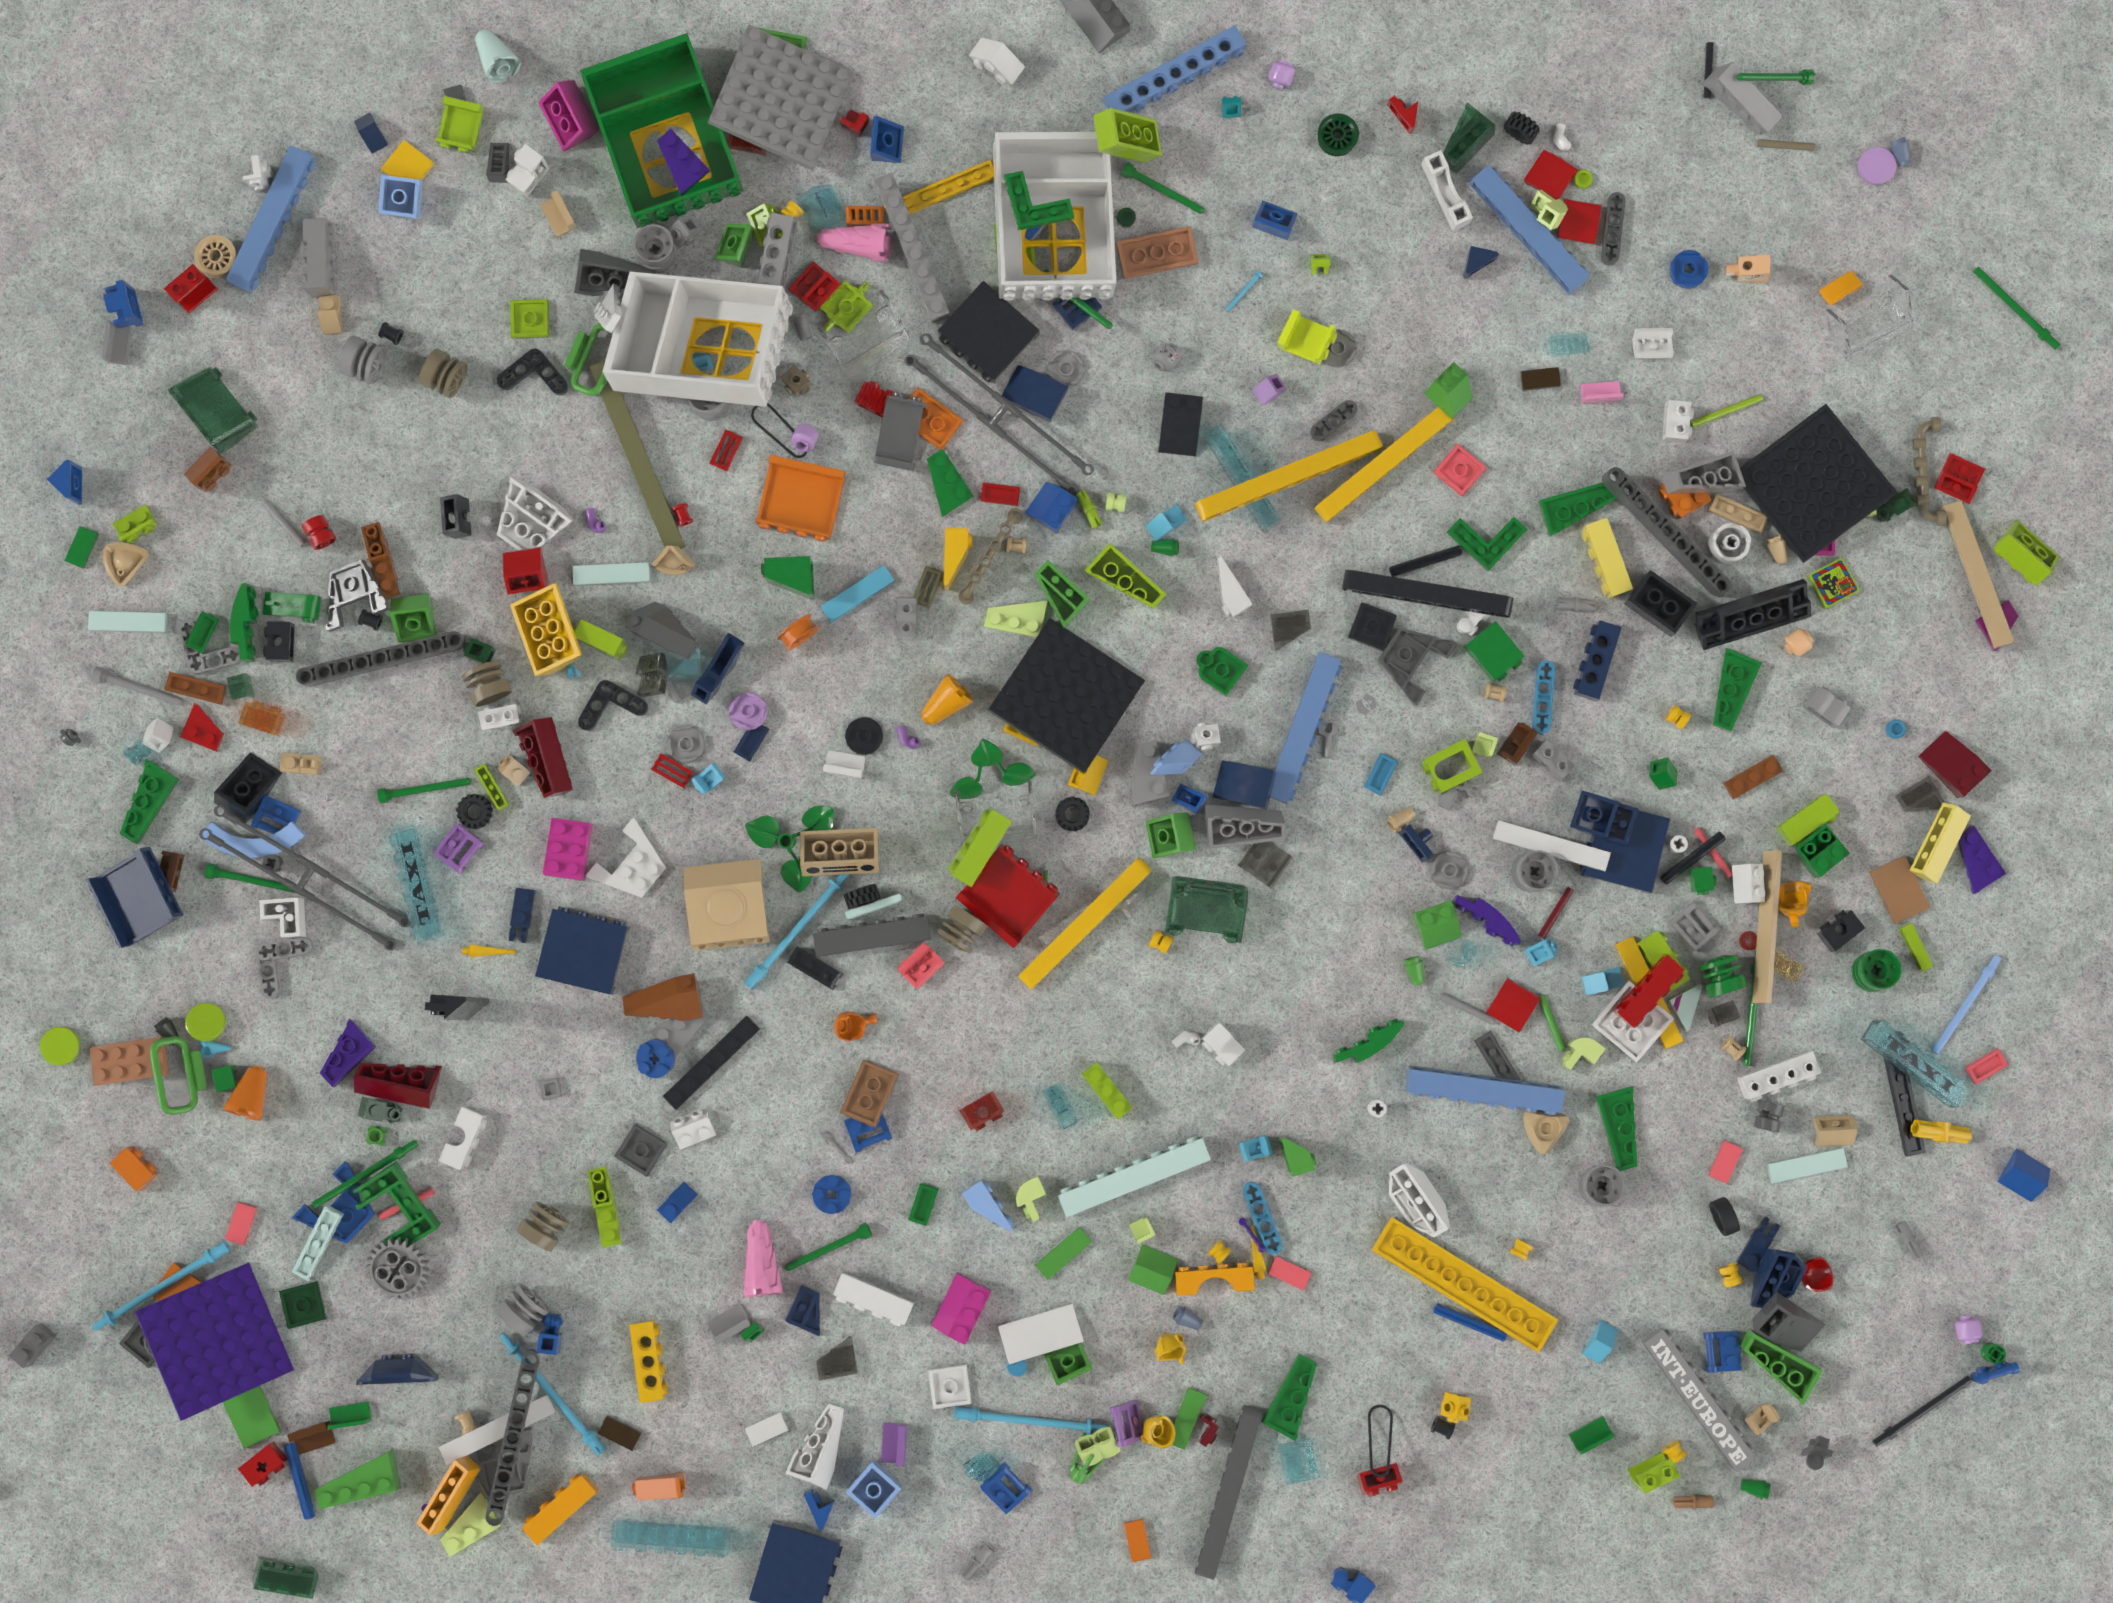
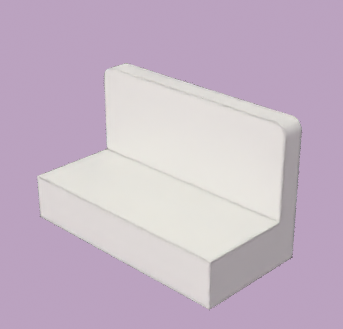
M829 750L823 772L862 779L866 758L864 756Z

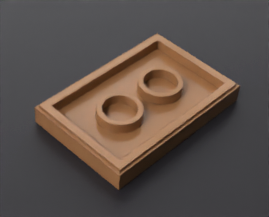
M1902 856L1869 871L1894 924L1930 908L1914 873L1909 871L1911 867L1906 856Z
M863 1060L840 1114L876 1128L899 1074Z

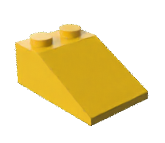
M945 528V591H949L969 554V548H973L972 534H969L968 528Z

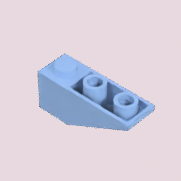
M1187 739L1181 744L1177 741L1153 764L1155 768L1150 774H1184L1202 754Z
M980 1180L962 1192V1195L973 1211L1010 1232L1013 1230L1012 1225L1014 1222L1008 1214L1006 1216L1003 1214L1001 1209L1004 1207L998 1198L994 1200L991 1195L993 1190L988 1182L984 1183Z

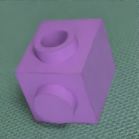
M1276 373L1265 378L1252 390L1257 400L1262 405H1265L1275 400L1287 388Z

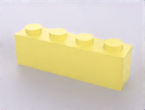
M1608 518L1585 525L1581 532L1584 542H1588L1590 547L1588 554L1590 559L1595 561V573L1602 580L1601 590L1604 596L1607 595L1608 599L1632 591L1633 586Z
M1942 803L1909 871L1925 881L1938 884L1971 815L1956 805Z

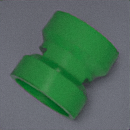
M1986 1343L1981 1348V1356L1987 1362L2000 1364L2006 1358L2005 1349L1998 1344Z

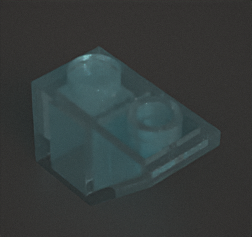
M1059 1083L1042 1091L1061 1130L1079 1122Z
M984 1450L965 1462L963 1467L966 1469L965 1474L971 1480L975 1479L977 1482H985L998 1470L1001 1464L990 1452Z

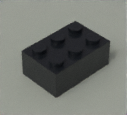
M1649 570L1624 604L1672 637L1677 633L1697 605V602L1652 570Z

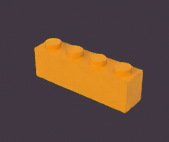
M468 1456L455 1459L416 1524L430 1536L443 1532L481 1467Z
M584 1472L580 1476L576 1473L568 1481L570 1485L566 1489L562 1486L553 1494L555 1498L551 1502L547 1499L539 1507L541 1511L538 1514L534 1515L532 1513L524 1520L526 1524L522 1529L536 1546L599 1491Z

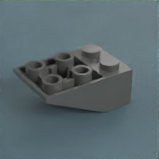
M1778 1292L1772 1296L1753 1318V1331L1770 1342L1800 1352L1825 1326V1323Z

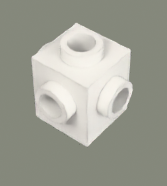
M1197 724V727L1192 731L1193 733L1190 734L1191 743L1195 744V748L1201 749V751H1210L1212 747H1218L1221 743L1218 724Z

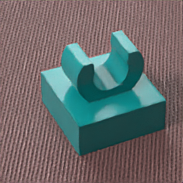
M1234 95L1233 98H1227L1226 96L1222 98V118L1241 117V97Z

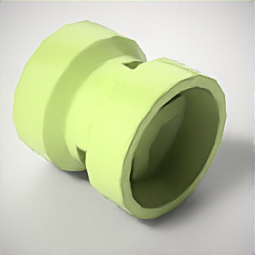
M1108 491L1105 510L1112 511L1115 509L1118 512L1124 513L1127 494L1115 495L1114 492Z

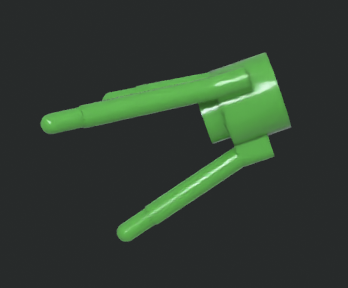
M1076 1450L1073 1463L1069 1468L1071 1471L1069 1478L1082 1485L1085 1480L1088 1481L1091 1474L1106 1458H1103L1088 1470L1087 1468L1093 1460L1094 1454L1090 1455L1084 1466L1081 1464L1076 1466L1079 1459V1454Z

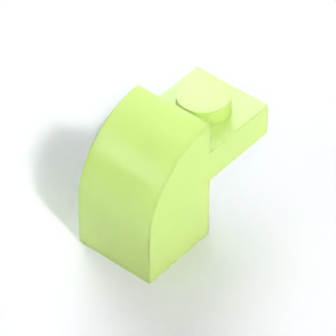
M1542 190L1537 191L1529 206L1539 213L1537 220L1550 230L1559 227L1568 210L1562 200H1555Z
M1591 1038L1573 1039L1567 1044L1572 1051L1565 1053L1562 1057L1564 1062L1561 1065L1565 1069L1571 1070L1580 1057H1583L1590 1064H1595L1606 1048Z
M1039 1176L1025 1181L1019 1187L1016 1195L1017 1207L1025 1204L1026 1208H1023L1027 1219L1031 1218L1033 1222L1040 1219L1033 1200L1046 1195Z

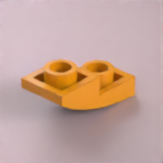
M1850 271L1820 289L1819 293L1828 305L1831 306L1843 300L1847 295L1859 290L1863 284L1855 273Z

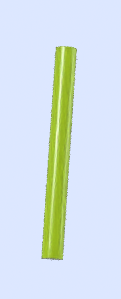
M1761 394L1694 419L1690 421L1692 428L1759 403L1763 401V397Z

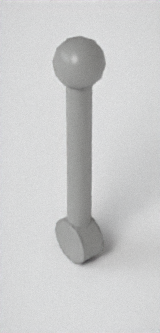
M824 1132L823 1137L831 1142L845 1158L847 1164H851L853 1161L852 1157L846 1155L831 1138L829 1132Z

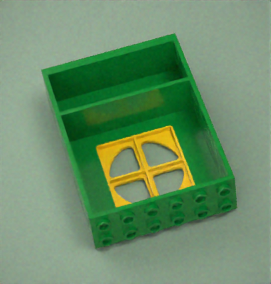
M688 33L580 70L631 217L637 228L651 225V223L657 221H667L671 216L684 215L688 210L701 209L711 202L713 204L719 203L723 198L728 196L736 197L744 191L723 131L708 124L714 106ZM669 126L680 127L694 137L696 145L689 148L694 153L699 152L701 154V161L710 170L707 175L683 196H681L678 187H663L648 175L650 168L666 163L664 156L649 162L643 161V148L647 138L655 131H658L661 136L664 135Z

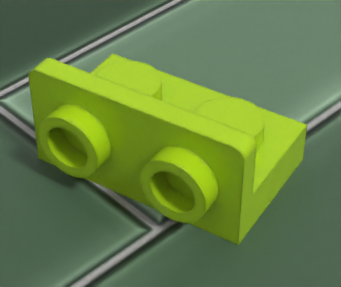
M767 203L746 213L760 248H765L763 247V241L768 233V218L771 217V213L779 214L775 206ZM782 230L777 232V239H780L782 237Z
M146 504L112 523L120 536L119 540L129 544L136 542L138 536L153 532L155 530L154 527L159 525Z

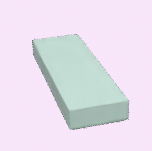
M899 893L847 911L845 915L848 920L895 905L903 900Z

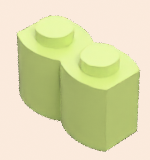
M1111 1427L1101 1428L1093 1435H1086L1075 1441L1078 1454L1084 1464L1090 1455L1094 1454V1458L1089 1466L1097 1464L1103 1458L1113 1457L1121 1451L1120 1447H1117V1439Z

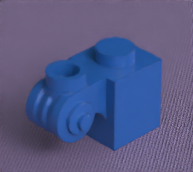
M548 1313L543 1318L546 1328L545 1331L539 1333L536 1353L557 1355L560 1353L562 1333H559L560 1326L563 1325L561 1314Z
M1338 1567L1333 1571V1580L1330 1583L1338 1591L1343 1589L1347 1593L1346 1597L1353 1603H1363L1376 1587L1360 1571L1352 1579H1348V1573L1342 1567Z

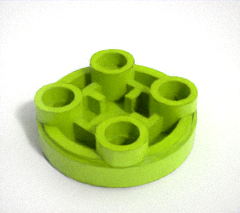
M201 1003L194 1006L188 1012L185 1026L188 1033L194 1039L201 1042H213L223 1033L226 1027V1017L217 1005Z
M51 1028L41 1038V1055L48 1063L53 1065L70 1064L80 1052L81 1039L70 1028Z

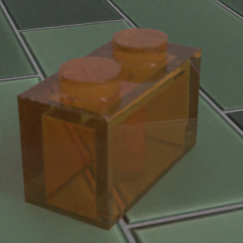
M255 700L252 703L245 701L238 723L279 737L287 716L281 713L282 709L273 706L267 709L263 707L264 703Z

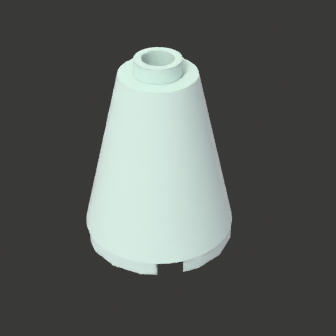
M480 30L477 33L475 42L486 78L492 83H502L507 81L504 77L510 74L512 77L515 76L521 66L518 56L491 30Z

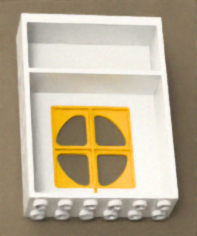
M995 132L993 164L999 298L1011 301L1015 298H1023V300H1033L1034 298H1042L1043 300L1061 298L1062 300H1069L1080 297L1082 300H1087L1091 297H1099V299L1113 297L1117 283L1111 163L1109 154L1099 152L1096 132ZM1024 172L1032 206L1070 198L1074 213V219L1071 220L1077 226L1081 238L1074 240L1058 239L1056 236V223L1049 224L1050 238L1048 240H1027L1025 238L1027 229L1019 231L1017 229L1004 174ZM1048 247L1051 256V271L1046 273L1036 268L1029 260L1026 248ZM1059 247H1080L1082 253L1078 262L1070 270L1059 272L1057 249Z
M629 272L620 305L621 318L614 328L603 368V374L613 391L767 406V402L772 396V383L776 380V366L780 364L779 354L780 350L784 347V334L788 331V318L792 315L793 311L792 304H790L788 294L785 293L783 286ZM716 327H726L721 346L696 345L697 339L706 331ZM734 328L743 329L752 336L755 341V348L753 350L729 348ZM695 352L718 354L719 357L714 374L708 375L699 370L693 363L692 355ZM727 356L752 358L751 363L741 372L730 376H722Z

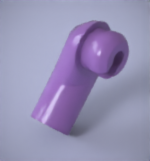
M585 509L587 527L596 533L604 532L606 524L596 519L595 509Z
M905 725L896 728L903 746L910 749L918 748L920 739L908 735Z

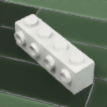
M1807 1051L1738 1076L1737 1080L1744 1099L1756 1101L1762 1099V1095L1769 1092V1095L1780 1092L1782 1087L1792 1088L1799 1085L1798 1082L1805 1079V1082L1817 1078L1816 1075L1821 1074L1814 1052Z
M844 1271L833 1293L834 1296H837V1301L845 1304L847 1301L854 1304V1308L865 1311V1309L872 1311L871 1315L880 1319L884 1316L890 1319V1323L899 1327L901 1324H906L915 1302Z

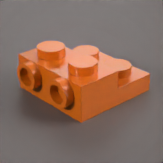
M1664 484L1659 487L1661 498L1664 501L1667 500L1671 515L1673 517L1676 516L1678 520L1712 501L1708 493L1667 494Z

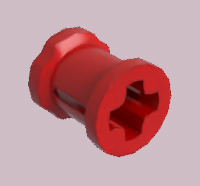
M687 503L671 508L678 521L677 527H683L694 522L689 516Z

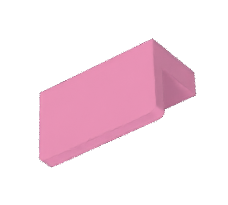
M1619 381L1581 384L1582 404L1620 401L1624 397V393H1620Z

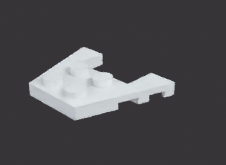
M632 818L622 831L633 839L637 845L613 874L596 862L586 874V877L643 898L666 870V866L639 826L637 820Z

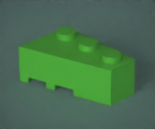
M1049 560L1035 573V578L1063 628H1066L1090 602V598Z

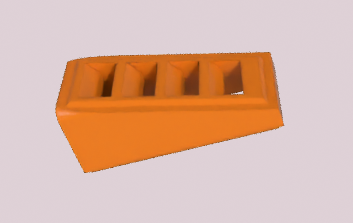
M845 206L847 227L885 223L884 206ZM874 211H878L879 221H875ZM859 212H863V220H860ZM867 212H871V220H867ZM852 213H855L856 220H852Z

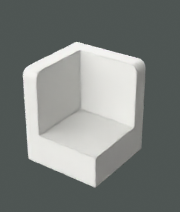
M156 718L147 726L142 744L159 753L170 743L174 727Z

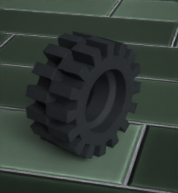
M1516 111L1510 114L1503 125L1507 134H1510L1517 141L1519 140L1520 143H1525V145H1531L1540 132V128L1535 121H1532L1530 117H1526L1525 114Z
M478 794L466 795L467 797L461 798L462 801L458 802L457 805L459 806L456 808V812H458L456 816L461 824L472 829H480L485 827L487 823L489 824L490 818L493 816V808L491 807V802L486 797ZM473 804H478L482 809L480 817L472 819L468 815V808Z
M1071 796L1059 802L1055 817L1062 829L1075 832L1087 825L1090 811L1085 801L1079 797ZM1069 807H1076L1080 811V817L1077 821L1071 822L1066 819L1065 811Z
M875 883L843 894L848 909L856 908L881 898Z

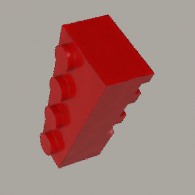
M1664 954L1612 1011L1630 1027H1637L1644 1020L1646 1014L1657 1006L1661 997L1664 998L1670 992L1672 984L1674 982L1678 983L1684 975L1682 973L1685 969L1668 954Z

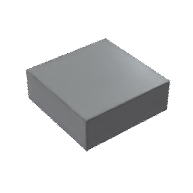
M559 1077L539 1082L543 1101L563 1096Z

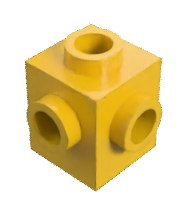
M1445 1392L1440 1415L1448 1417L1447 1421L1459 1423V1420L1467 1421L1472 1398L1458 1393Z

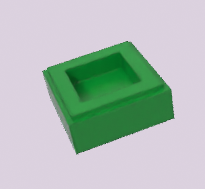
M754 1322L740 1335L744 1340L752 1342L765 1329L761 1324Z

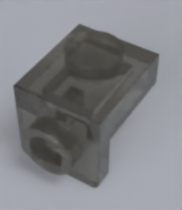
M1734 1000L1713 1006L1708 1009L1709 1013H1707L1709 1022L1714 1024L1715 1028L1740 1018Z

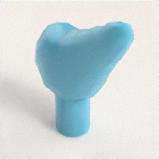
M196 1040L202 1046L200 1053L205 1058H211L217 1053L232 1049L227 1044Z

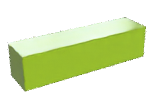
M482 764L474 769L497 810L502 811L510 806L488 766Z
M1908 923L1898 928L1919 971L1923 972L1934 967L1913 923Z

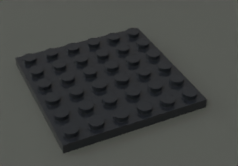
M1827 404L1823 405L1740 468L1746 485L1743 489L1776 531L1785 539L1787 545L1803 564L1898 494Z
M1049 618L989 707L988 712L1085 774L1145 680Z

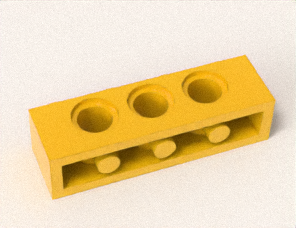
M655 1320L631 1323L629 1328L639 1402L663 1400L665 1394H668V1387L666 1382L663 1383L662 1375H665V1365L660 1361V1355H663L662 1344L658 1343L657 1336L660 1335L659 1324H655ZM644 1336L651 1339L650 1346H645L642 1343ZM646 1356H651L654 1359L652 1366H648L645 1363ZM652 1375L656 1378V1385L648 1383V1376Z

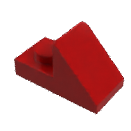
M1394 95L1388 100L1387 106L1408 133L1411 134L1415 128L1418 101L1406 109L1403 100L1398 99Z

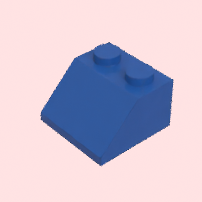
M1045 482L1025 513L1057 534L1078 503V499L1064 489Z

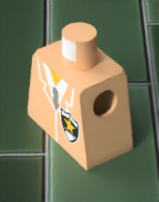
M1770 255L1739 257L1737 264L1726 265V276H1737V282H1768L1770 276Z

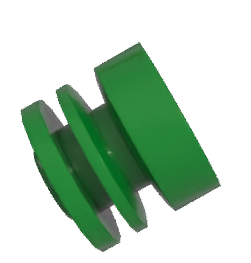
M1875 949L1859 955L1853 962L1851 973L1855 984L1860 989L1867 992H1877L1894 986L1899 981L1902 970L1901 963L1893 952L1886 949ZM1876 969V973H1871V970Z
M1738 954L1715 957L1698 966L1699 971L1709 970L1708 973L1701 975L1702 978L1712 979V982L1705 985L1708 998L1730 993L1748 986L1744 974L1734 973V970L1741 967V963L1731 964V962L1739 959Z

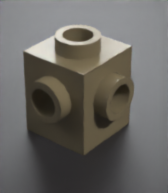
M795 364L780 377L785 384L784 389L790 395L794 394L798 398L800 395L804 396L810 390L811 383L809 379L811 377L804 369L800 371Z

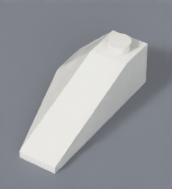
M831 1404L827 1405L815 1423V1432L811 1436L807 1434L804 1439L807 1442L801 1452L796 1450L786 1471L787 1475L827 1490L835 1469L844 1412L843 1408Z

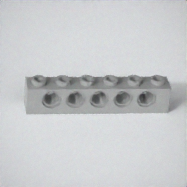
M771 213V217L768 218V233L763 241L765 249L764 254L760 257L761 269L760 274L756 277V284L783 286L785 290L798 219L795 217ZM782 230V237L780 239H777V232ZM778 249V257L773 258V251ZM775 268V275L770 277V269Z

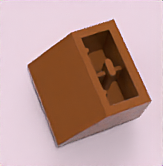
M210 446L184 475L194 486L206 493L215 488L217 485L216 481L220 477H225L229 473V468L232 465Z

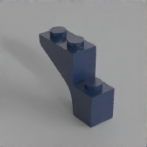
M728 633L704 673L695 682L690 695L707 705L719 691L723 679L735 667L745 643Z

